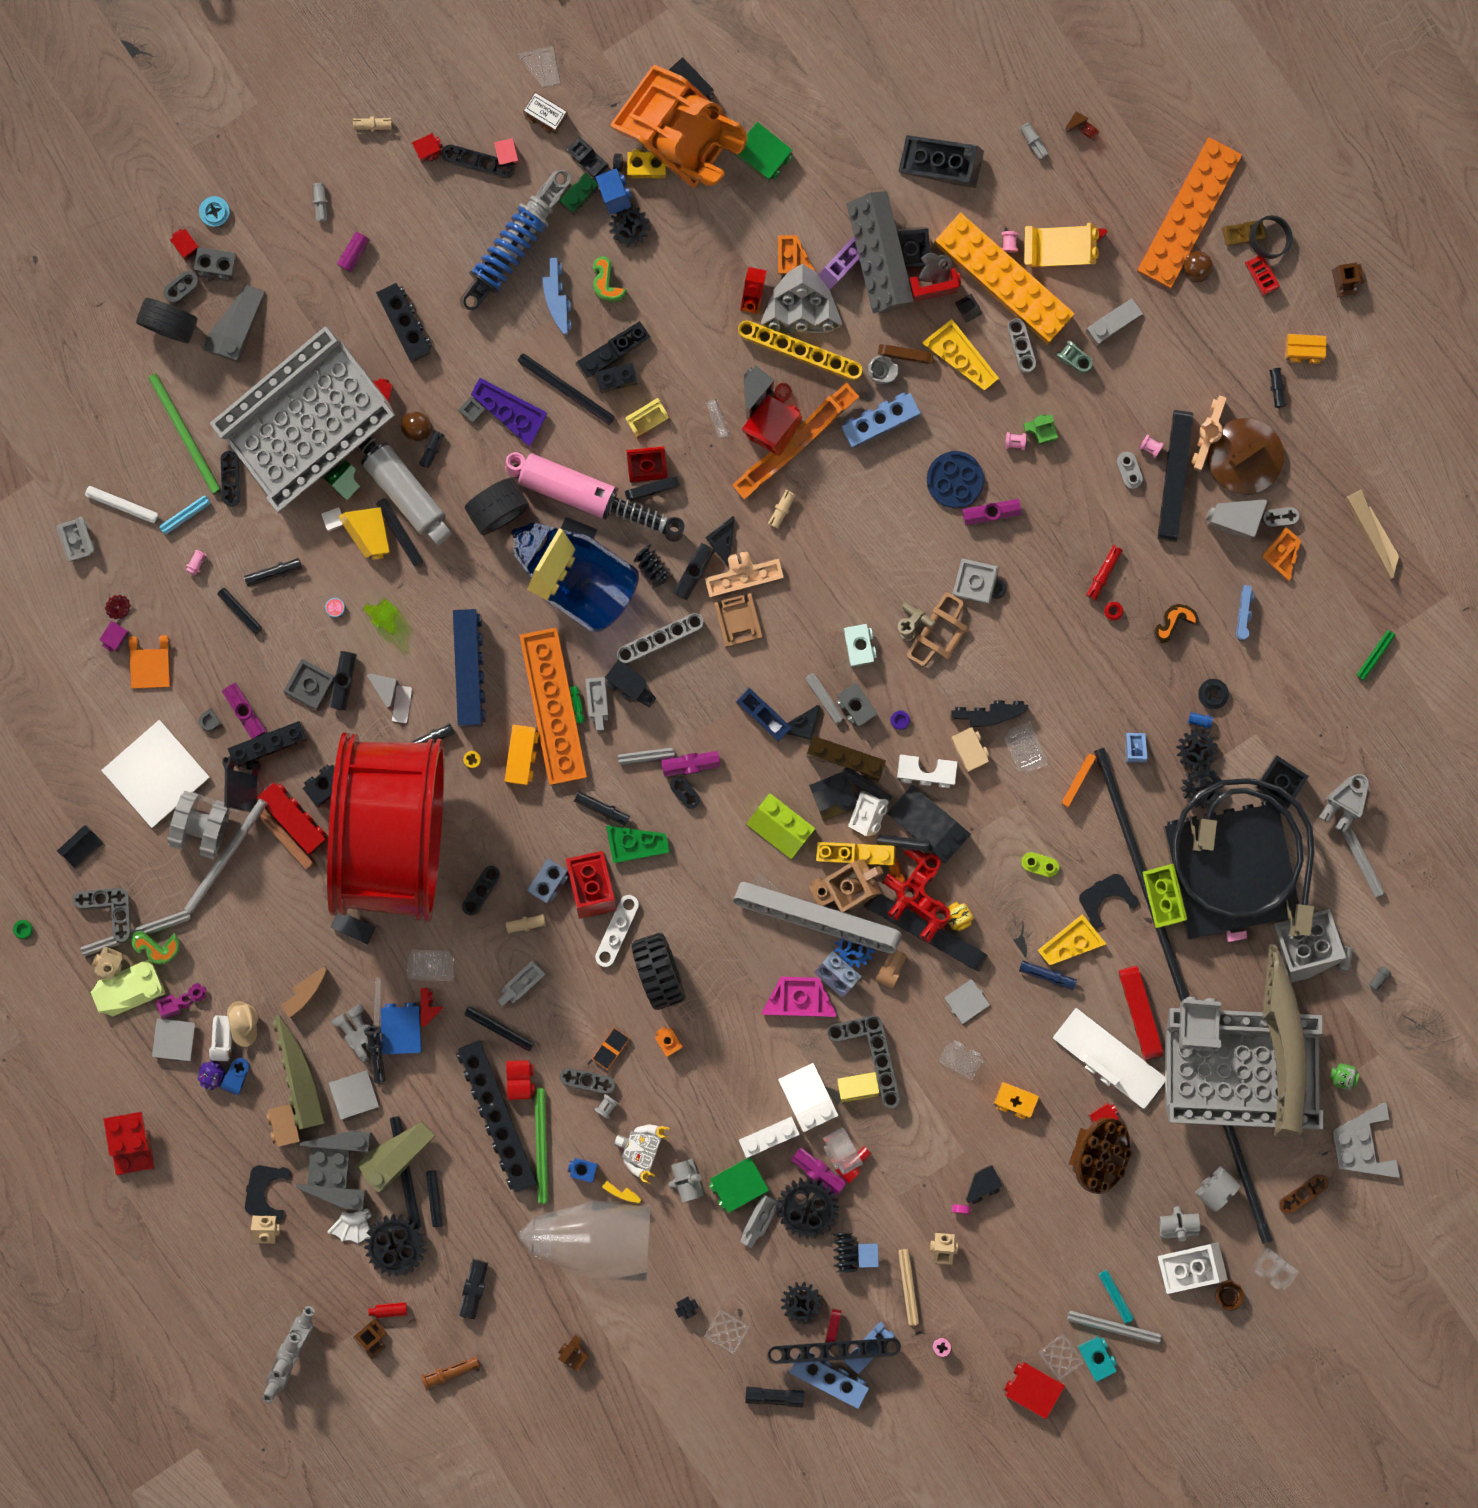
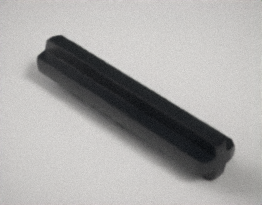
M222 588L217 593L254 634L262 629V626L226 588Z
M846 767L842 772L843 777L876 798L891 801L892 796L858 772Z
M881 834L876 839L877 845L896 846V848L928 852L931 847L929 840Z
M430 1170L426 1172L432 1226L441 1227L443 1222L437 1171Z

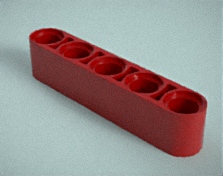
M1135 965L1118 970L1144 1060L1147 1061L1164 1056L1138 966Z

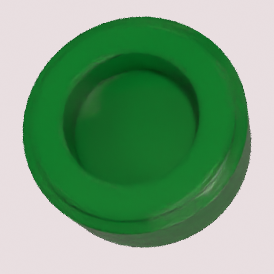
M19 920L13 926V933L19 939H27L33 933V926L27 920Z

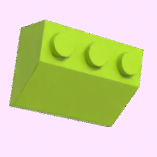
M770 793L746 823V825L790 859L795 856L815 830L812 825Z
M1174 864L1142 872L1155 927L1159 928L1185 922L1187 917Z

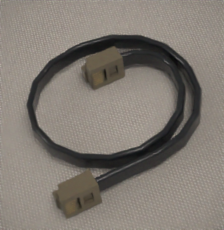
M1251 778L1220 780L1198 791L1181 811L1173 835L1174 867L1185 893L1205 910L1228 918L1257 916L1283 901L1296 886L1304 862L1302 835L1291 813L1270 795L1249 788H1234L1218 795L1210 804L1205 819H1200L1197 841L1191 815H1189L1194 839L1193 850L1213 851L1217 821L1211 819L1215 808L1223 799L1233 794H1248L1268 801L1282 813L1295 836L1297 862L1290 883L1274 901L1254 911L1229 912L1208 905L1190 889L1180 869L1179 855L1180 834L1187 813L1203 795L1221 786L1239 784L1256 785L1277 792L1296 808L1306 828L1308 854L1302 903L1296 904L1294 926H1292V915L1289 910L1288 900H1285L1290 920L1289 935L1310 936L1314 906H1309L1308 901L1315 852L1313 827L1302 805L1282 787Z

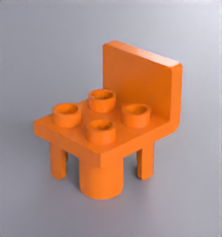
M657 65L651 67L611 123V127L615 131L641 143L683 182L694 189L699 182L707 186L717 184L723 178L725 172L721 168L712 165L723 149L739 154L747 142L745 129L739 123L729 119L722 112L723 109L718 104L708 100L684 77Z

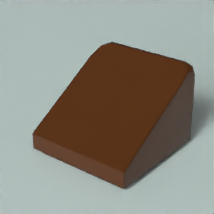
M1076 111L1066 126V132H1070L1085 124L1088 118Z

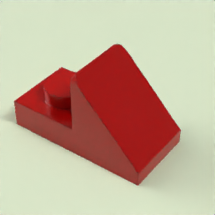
M420 988L421 1026H427L445 1007H430V1003H433V991L429 992V988Z

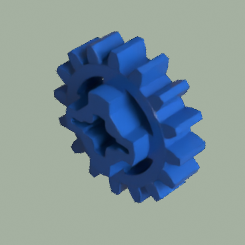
M839 938L840 941L834 942V944L838 945L834 952H839L840 955L838 956L843 958L845 962H849L850 967L856 964V967L859 968L861 962L866 965V959L872 960L870 953H875V950L868 947L867 953L864 956L862 953L864 945L858 947L859 951L857 953L856 951L847 953L852 947L851 941L846 940L848 943L847 948L843 951L842 943L844 939ZM850 954L856 955L858 960H851L846 956Z

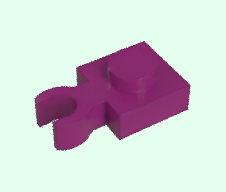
M173 994L155 1000L161 1019L180 1014V1008L191 1007V1001L183 1002L189 999L188 994H182L176 999Z

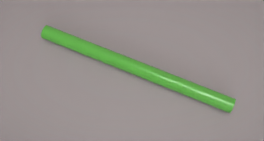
M155 373L149 376V381L211 493L219 492L221 490L158 375Z

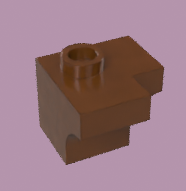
M1357 262L1339 265L1332 269L1337 298L1357 294V285L1365 283L1362 266L1357 264Z
M373 1319L352 1338L367 1356L373 1359L386 1347L381 1338L387 1332L376 1319Z
M578 1334L574 1335L568 1345L564 1343L558 1351L561 1354L558 1360L578 1372L589 1354L582 1350L580 1345L582 1337Z

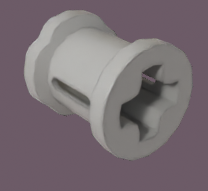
M605 1094L604 1100L594 1110L609 1120L610 1113L619 1103Z

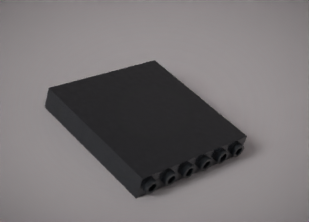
M1268 801L1261 802V806L1254 807L1253 804L1242 806V810L1235 811V808L1223 810L1224 814L1216 815V812H1214L1211 820L1217 821L1213 851L1193 850L1194 839L1191 833L1190 819L1187 817L1179 840L1180 869L1190 889L1208 905L1229 912L1254 911L1274 901L1290 883L1293 872L1280 812ZM1192 816L1191 819L1195 827V838L1197 841L1200 819H1197V816ZM1178 820L1168 821L1167 826L1163 827L1171 864H1174L1172 843ZM1177 877L1187 920L1183 922L1187 939L1288 919L1285 900H1288L1289 910L1293 918L1295 917L1296 904H1299L1295 886L1279 905L1257 916L1228 918L1202 908L1185 893Z

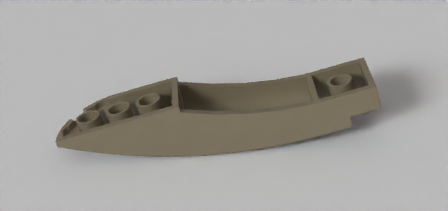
M1270 944L1262 1020H1266L1271 1036L1278 1078V1100L1274 1136L1290 1138L1293 1135H1302L1306 1093L1305 1041L1301 1016L1287 969L1277 946Z

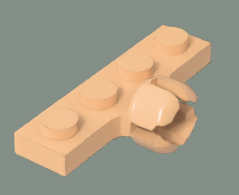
M1219 395L1217 400L1213 399L1210 410L1213 411L1211 418L1207 417L1200 427V438L1197 446H1200L1198 454L1194 453L1191 464H1194L1193 470L1200 472L1202 470L1210 444L1217 442L1222 437L1223 428L1218 421L1227 399Z
M741 552L742 564H739L736 554L729 556L728 563L730 569L728 572L705 578L709 597L784 578L779 559L753 564L750 554L748 552Z

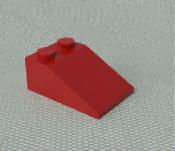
M603 851L565 859L578 918L581 919L616 911L615 899Z

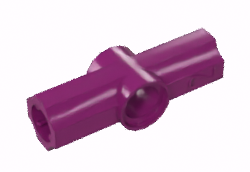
M1019 499L962 509L965 526L983 522H994L999 519L1022 515ZM995 508L997 515L995 517L988 516L987 509Z
M235 682L222 690L223 695L250 738L253 739L263 735L266 730L237 683ZM243 706H247L249 709V713L246 716L239 714V710Z
M718 751L701 754L691 753L681 755L678 758L661 760L664 777L678 774H694L701 772V770L721 767Z
M802 1147L791 1158L793 1163L806 1171L809 1177L813 1180L817 1178L818 1184L825 1181L824 1187L830 1185V1191L836 1192L835 1195L846 1184L842 1178L831 1171V1168L818 1158H814Z

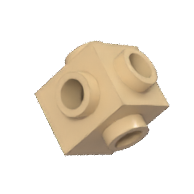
M104 946L100 955L97 954L94 958L95 973L103 979L110 978L113 980L114 975H118L121 970L122 953Z
M253 1216L251 1225L252 1243L275 1244L276 1236L280 1235V1224H276V1216Z
M935 1233L934 1241L931 1240L930 1252H933V1263L953 1264V1256L957 1254L958 1243L954 1242L955 1234Z

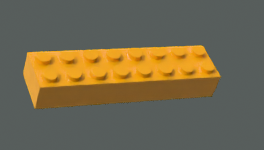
M961 212L935 240L934 245L949 256L954 263L1016 318L1021 319L1025 326L1047 345L1073 318L1075 313Z

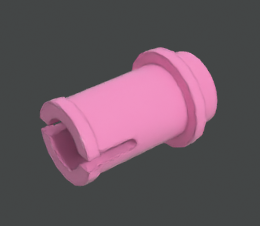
M195 550L189 565H186V571L195 576L197 573H200L199 569L207 555Z

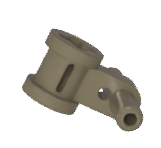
M904 603L902 609L912 616L909 619L904 618L900 620L897 628L900 637L904 641H912L917 636L916 627L920 622H923L930 628H933L936 622L926 616L925 612L921 609H916L910 604Z

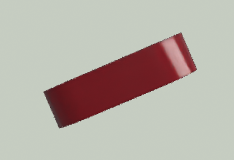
M832 1308L825 1343L835 1342L842 1310Z

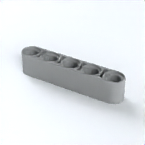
M698 613L681 618L622 646L617 651V657L626 665L700 631L704 624L703 618ZM692 618L700 620L701 623L698 627L690 625ZM675 626H681L683 633L676 636L672 633V629ZM658 634H663L666 637V641L658 644L655 641V637ZM639 643H647L649 646L648 650L640 652L638 650ZM622 651H630L631 657L629 660L621 659L620 654Z

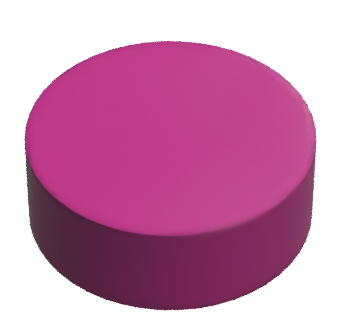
M952 1205L951 1213L970 1215L971 1207Z

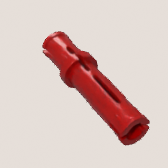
M1112 545L1098 574L1093 577V583L1086 593V596L1094 601L1097 600L1103 586L1107 585L1106 581L1123 552L1121 548H1116L1117 546Z

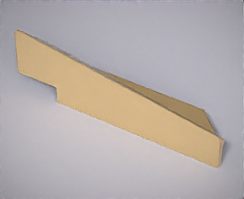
M1359 490L1347 496L1344 500L1389 580L1394 578L1399 555L1372 508L1368 507L1362 490Z

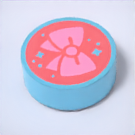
M331 598L327 601L325 609L331 617H340L345 611V605L342 600Z

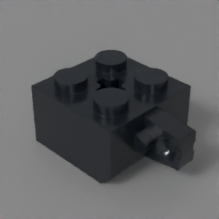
M619 659L605 676L606 686L614 692L616 690L622 692V698L630 704L632 701L635 703L640 702L650 708L656 700V697L647 689L646 680Z

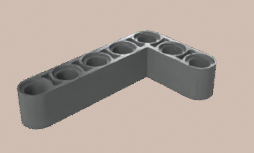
M868 1016L831 1025L827 1030V1035L832 1041H842L867 1035L882 1102L888 1108H895L900 1102V1097L881 1019L877 1016ZM870 1019H876L879 1022L877 1029L872 1030L868 1027ZM852 1023H857L860 1026V1031L857 1034H852L849 1030ZM834 1027H838L841 1030V1036L836 1039L830 1034L831 1029ZM876 1037L883 1040V1046L879 1049L874 1048L872 1045ZM880 1056L887 1058L888 1063L885 1067L877 1065V1059ZM885 1075H889L892 1079L889 1086H883L881 1083V1078ZM889 1094H894L896 1097V1102L893 1105H888L885 1101L886 1096Z

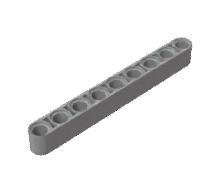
M746 882L739 883L733 899L737 906L890 954L896 952L902 936L896 929Z

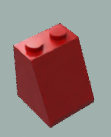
M768 395L742 427V431L747 439L780 457L803 417L800 413L801 410L793 405L789 407L783 404L784 401L777 396L772 398Z

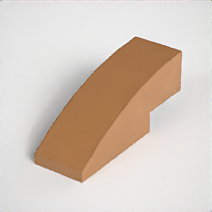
M326 966L292 988L296 995L281 1005L289 1018H292L301 1011L316 994L328 971Z

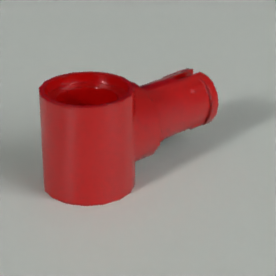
M863 1146L853 1158H846L835 1171L849 1184L861 1172L860 1166L872 1153Z

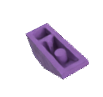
M854 236L818 274L829 290L859 259Z

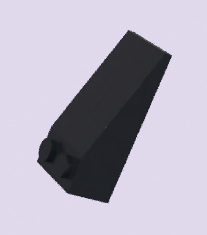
M906 135L898 172L949 184L976 188L984 151L978 145Z
M913 785L909 787L887 813L914 838L929 840L931 844L929 851L937 855L944 864L971 835L956 820Z

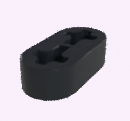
M676 777L671 781L670 788L672 792L687 808L693 809L699 805V795L685 779ZM675 781H682L684 783L682 785L685 790L684 793L680 789H674ZM686 793L691 797L696 796L695 805L692 803L687 804L688 798L685 796Z

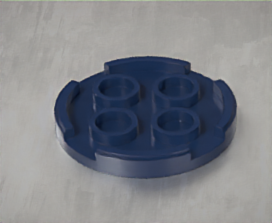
M962 451L946 452L937 457L928 469L927 487L929 493L942 506L948 508L966 507L978 498L983 489L984 474L977 460L968 453Z

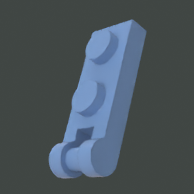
M1247 585L1242 587L1236 637L1241 641L1249 636V630L1246 628L1247 621H1251L1252 610H1249L1250 602L1253 603L1254 591H1251L1252 586Z
M880 1321L863 1340L877 1339L875 1336L878 1333L884 1338H893L895 1334L892 1331H888ZM873 1343L868 1344V1352L875 1354L877 1346ZM856 1347L850 1354L856 1355L858 1348ZM873 1358L844 1360V1362L859 1374Z

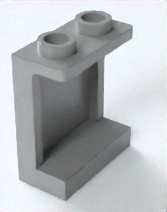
M1186 997L1180 1003L1179 1049L1217 1052L1221 1048L1219 1018L1222 1002H1217V999L1207 998L1205 1001H1202L1196 997Z

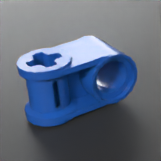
M238 1058L232 1062L220 1089L236 1096L240 1094L250 1068L248 1060ZM242 1062L245 1070L242 1069L239 1072L237 1071L238 1067L236 1064Z

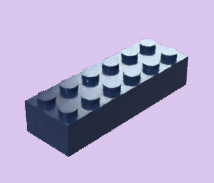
M476 609L453 610L457 724L460 728L483 727V722H486V711L482 709V703H485V692L481 690V684H484V672L480 671V665H484L483 653L479 649V646H483V636L479 633V627H482V616L480 613L478 614Z

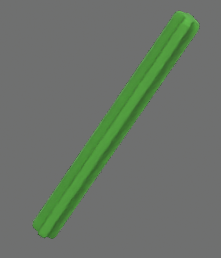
M539 1088L535 1089L538 1203L545 1204L548 1203L545 1089Z

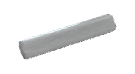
M814 673L809 674L805 678L835 724L843 721V715Z
M673 748L619 754L618 762L620 765L670 759L674 758L675 754Z

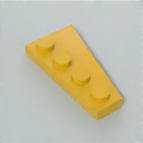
M952 319L922 342L984 391L999 380V377Z

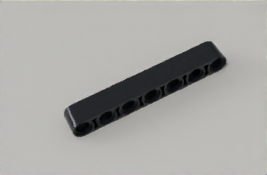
M1174 410L1158 540L1177 542L1193 412Z
M882 894L877 895L864 904V907L919 939H921L919 935L929 924L907 908L898 921L894 920L895 914L891 918L888 912L896 902ZM944 929L938 930L930 943H928L978 972L988 957L986 953Z
M896 1338L783 1345L774 1346L769 1349L766 1357L769 1363L774 1365L891 1357L900 1352L901 1344ZM888 1342L895 1343V1352L892 1353L887 1350ZM873 1343L877 1346L875 1354L868 1352V1344ZM849 1345H855L858 1348L856 1355H851L848 1352ZM831 1346L838 1348V1356L833 1357L829 1354ZM815 1347L819 1350L818 1358L810 1356L809 1351L811 1348ZM792 1349L799 1350V1359H793L790 1356ZM773 1350L781 1353L780 1360L775 1361L771 1358Z

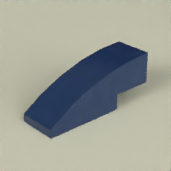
M748 687L735 700L740 707L778 742L791 729L751 688Z

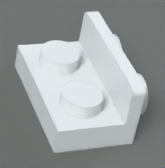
M865 791L860 792L848 827L865 836L876 835L881 828L880 823L887 812L889 801L878 799Z

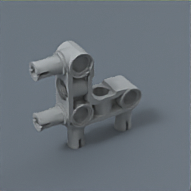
M306 1306L301 1316L296 1317L290 1332L278 1350L275 1362L266 1380L267 1388L262 1396L263 1401L267 1403H272L277 1392L284 1390L299 1353L313 1330L312 1317L315 1310L311 1306Z

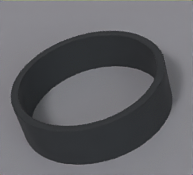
M1269 215L1253 224L1249 240L1253 250L1259 256L1266 259H1274L1289 250L1293 235L1289 224L1284 219ZM1272 220L1283 228L1286 235V245L1280 254H1269L1258 245L1256 229L1261 221Z

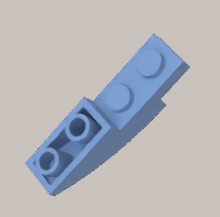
M550 258V277H543L545 298L556 326L564 336H568V331H571V319L567 320V312H571V302L567 301L566 295L559 296V293H563L562 282H559L558 275L562 274V263H558L557 258Z

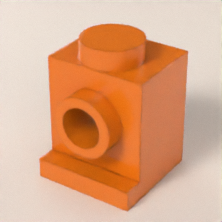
M665 1026L656 1032L658 1036L654 1038L666 1057L683 1047L671 1027L667 1029ZM665 1037L671 1038L670 1044L664 1043Z

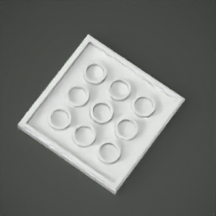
M160 720L101 770L151 828L156 826L175 809L184 790L193 793L210 778Z

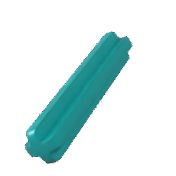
M1107 1270L1100 1272L1098 1276L1122 1320L1126 1324L1131 1322L1134 1318Z

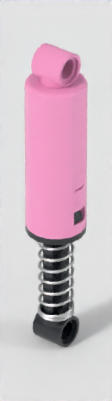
M517 452L509 454L506 458L505 471L511 477H519L518 484L520 486L604 520H607L610 514L615 513L616 517L622 516L624 520L629 519L631 523L637 522L638 526L642 524L645 529L651 528L652 532L657 530L658 534H664L666 539L672 542L679 541L683 536L685 525L682 519L678 517L669 518L667 515L664 517V514L660 516L657 514V511L655 513L651 512L650 508L648 510L643 509V505L638 507L636 503H628L629 500L623 501L621 500L622 497L617 498L619 491L617 487L533 453L529 454L526 460L522 454ZM518 463L520 466L513 467L511 464ZM676 527L679 531L674 532L670 528Z

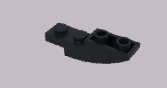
M639 321L610 339L606 344L578 360L575 364L585 379H588L596 374L597 371L604 370L627 355L651 336Z
M994 700L993 704H989V711H986V708L980 707L974 708V711H966V707H955V710H951L950 719L970 720L969 727L991 726L1019 716L1028 710L1029 705H1024V701H1013V704H1005V701Z

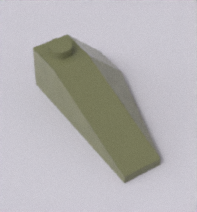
M421 1122L370 1150L358 1163L365 1180L378 1193L386 1191L436 1135Z

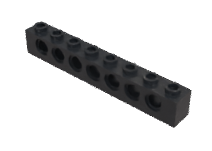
M478 1040L458 1048L459 1053H456L460 1064L464 1063L466 1071H463L467 1082L471 1081L473 1089H470L474 1100L478 1099L480 1107H477L481 1118L485 1117L487 1125H485L488 1136L492 1135L495 1141L492 1143L495 1153L500 1154L502 1160L499 1161L502 1171H506L509 1178L506 1181L509 1189H514V1192L537 1184L481 1041ZM472 1057L478 1058L480 1062L479 1066L475 1069L469 1065V1060ZM479 1075H483L487 1079V1083L484 1086H479L476 1083V1078ZM486 1093L493 1095L494 1101L492 1104H486L483 1101ZM493 1111H498L501 1114L499 1122L491 1120L490 1115ZM500 1129H505L508 1132L506 1140L498 1138L497 1133ZM507 1147H512L515 1150L513 1158L505 1156V1149ZM514 1165L521 1166L522 1174L520 1176L513 1175L512 1167Z

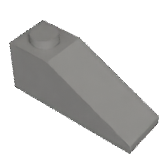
M1131 298L1089 326L1085 332L1097 347L1143 313Z

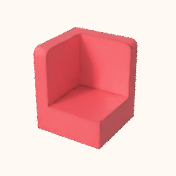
M513 138L494 142L500 165L512 162L519 164Z

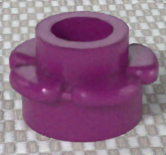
M195 983L188 989V995L193 1002L203 1001L206 998L207 989L205 986H201L200 983Z

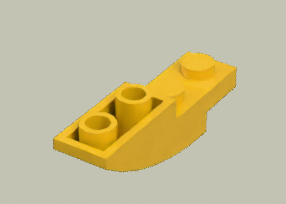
M817 842L816 861L852 863L864 859L868 865H895L896 846Z

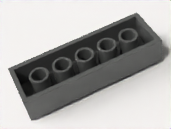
M888 192L868 193L846 203L872 313H887L913 303L914 300Z

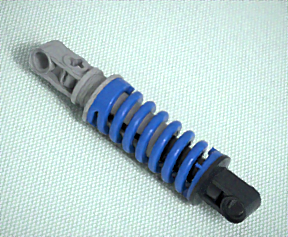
M554 171L538 190L536 196L531 195L527 205L522 203L518 205V213L511 216L513 222H507L505 225L507 231H500V238H496L493 241L495 247L490 246L487 249L489 255L481 257L483 263H477L472 271L469 272V275L474 280L460 298V304L464 309H477L489 292L496 295L499 294L501 282L497 279L503 282L507 281V277L502 272L505 270L512 274L513 269L508 264L511 262L518 266L519 261L516 258L518 255L521 258L525 256V253L522 251L523 248L530 249L529 240H537V236L534 233L536 231L542 233L549 226L545 219L548 217V214H552V206L556 204L571 181L567 171ZM558 174L564 176V182L561 185L556 181ZM469 296L474 298V304L471 307L466 304V299Z

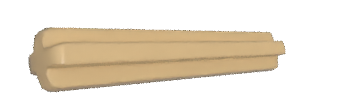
M901 1249L898 1253L908 1324L913 1326L919 1324L910 1256L908 1249Z

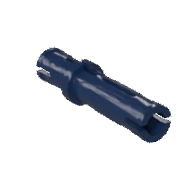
M1022 960L1019 972L1072 991L1077 982V979L1065 976L1060 971L1054 972Z

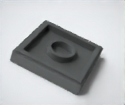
M301 659L283 692L318 710L335 676Z

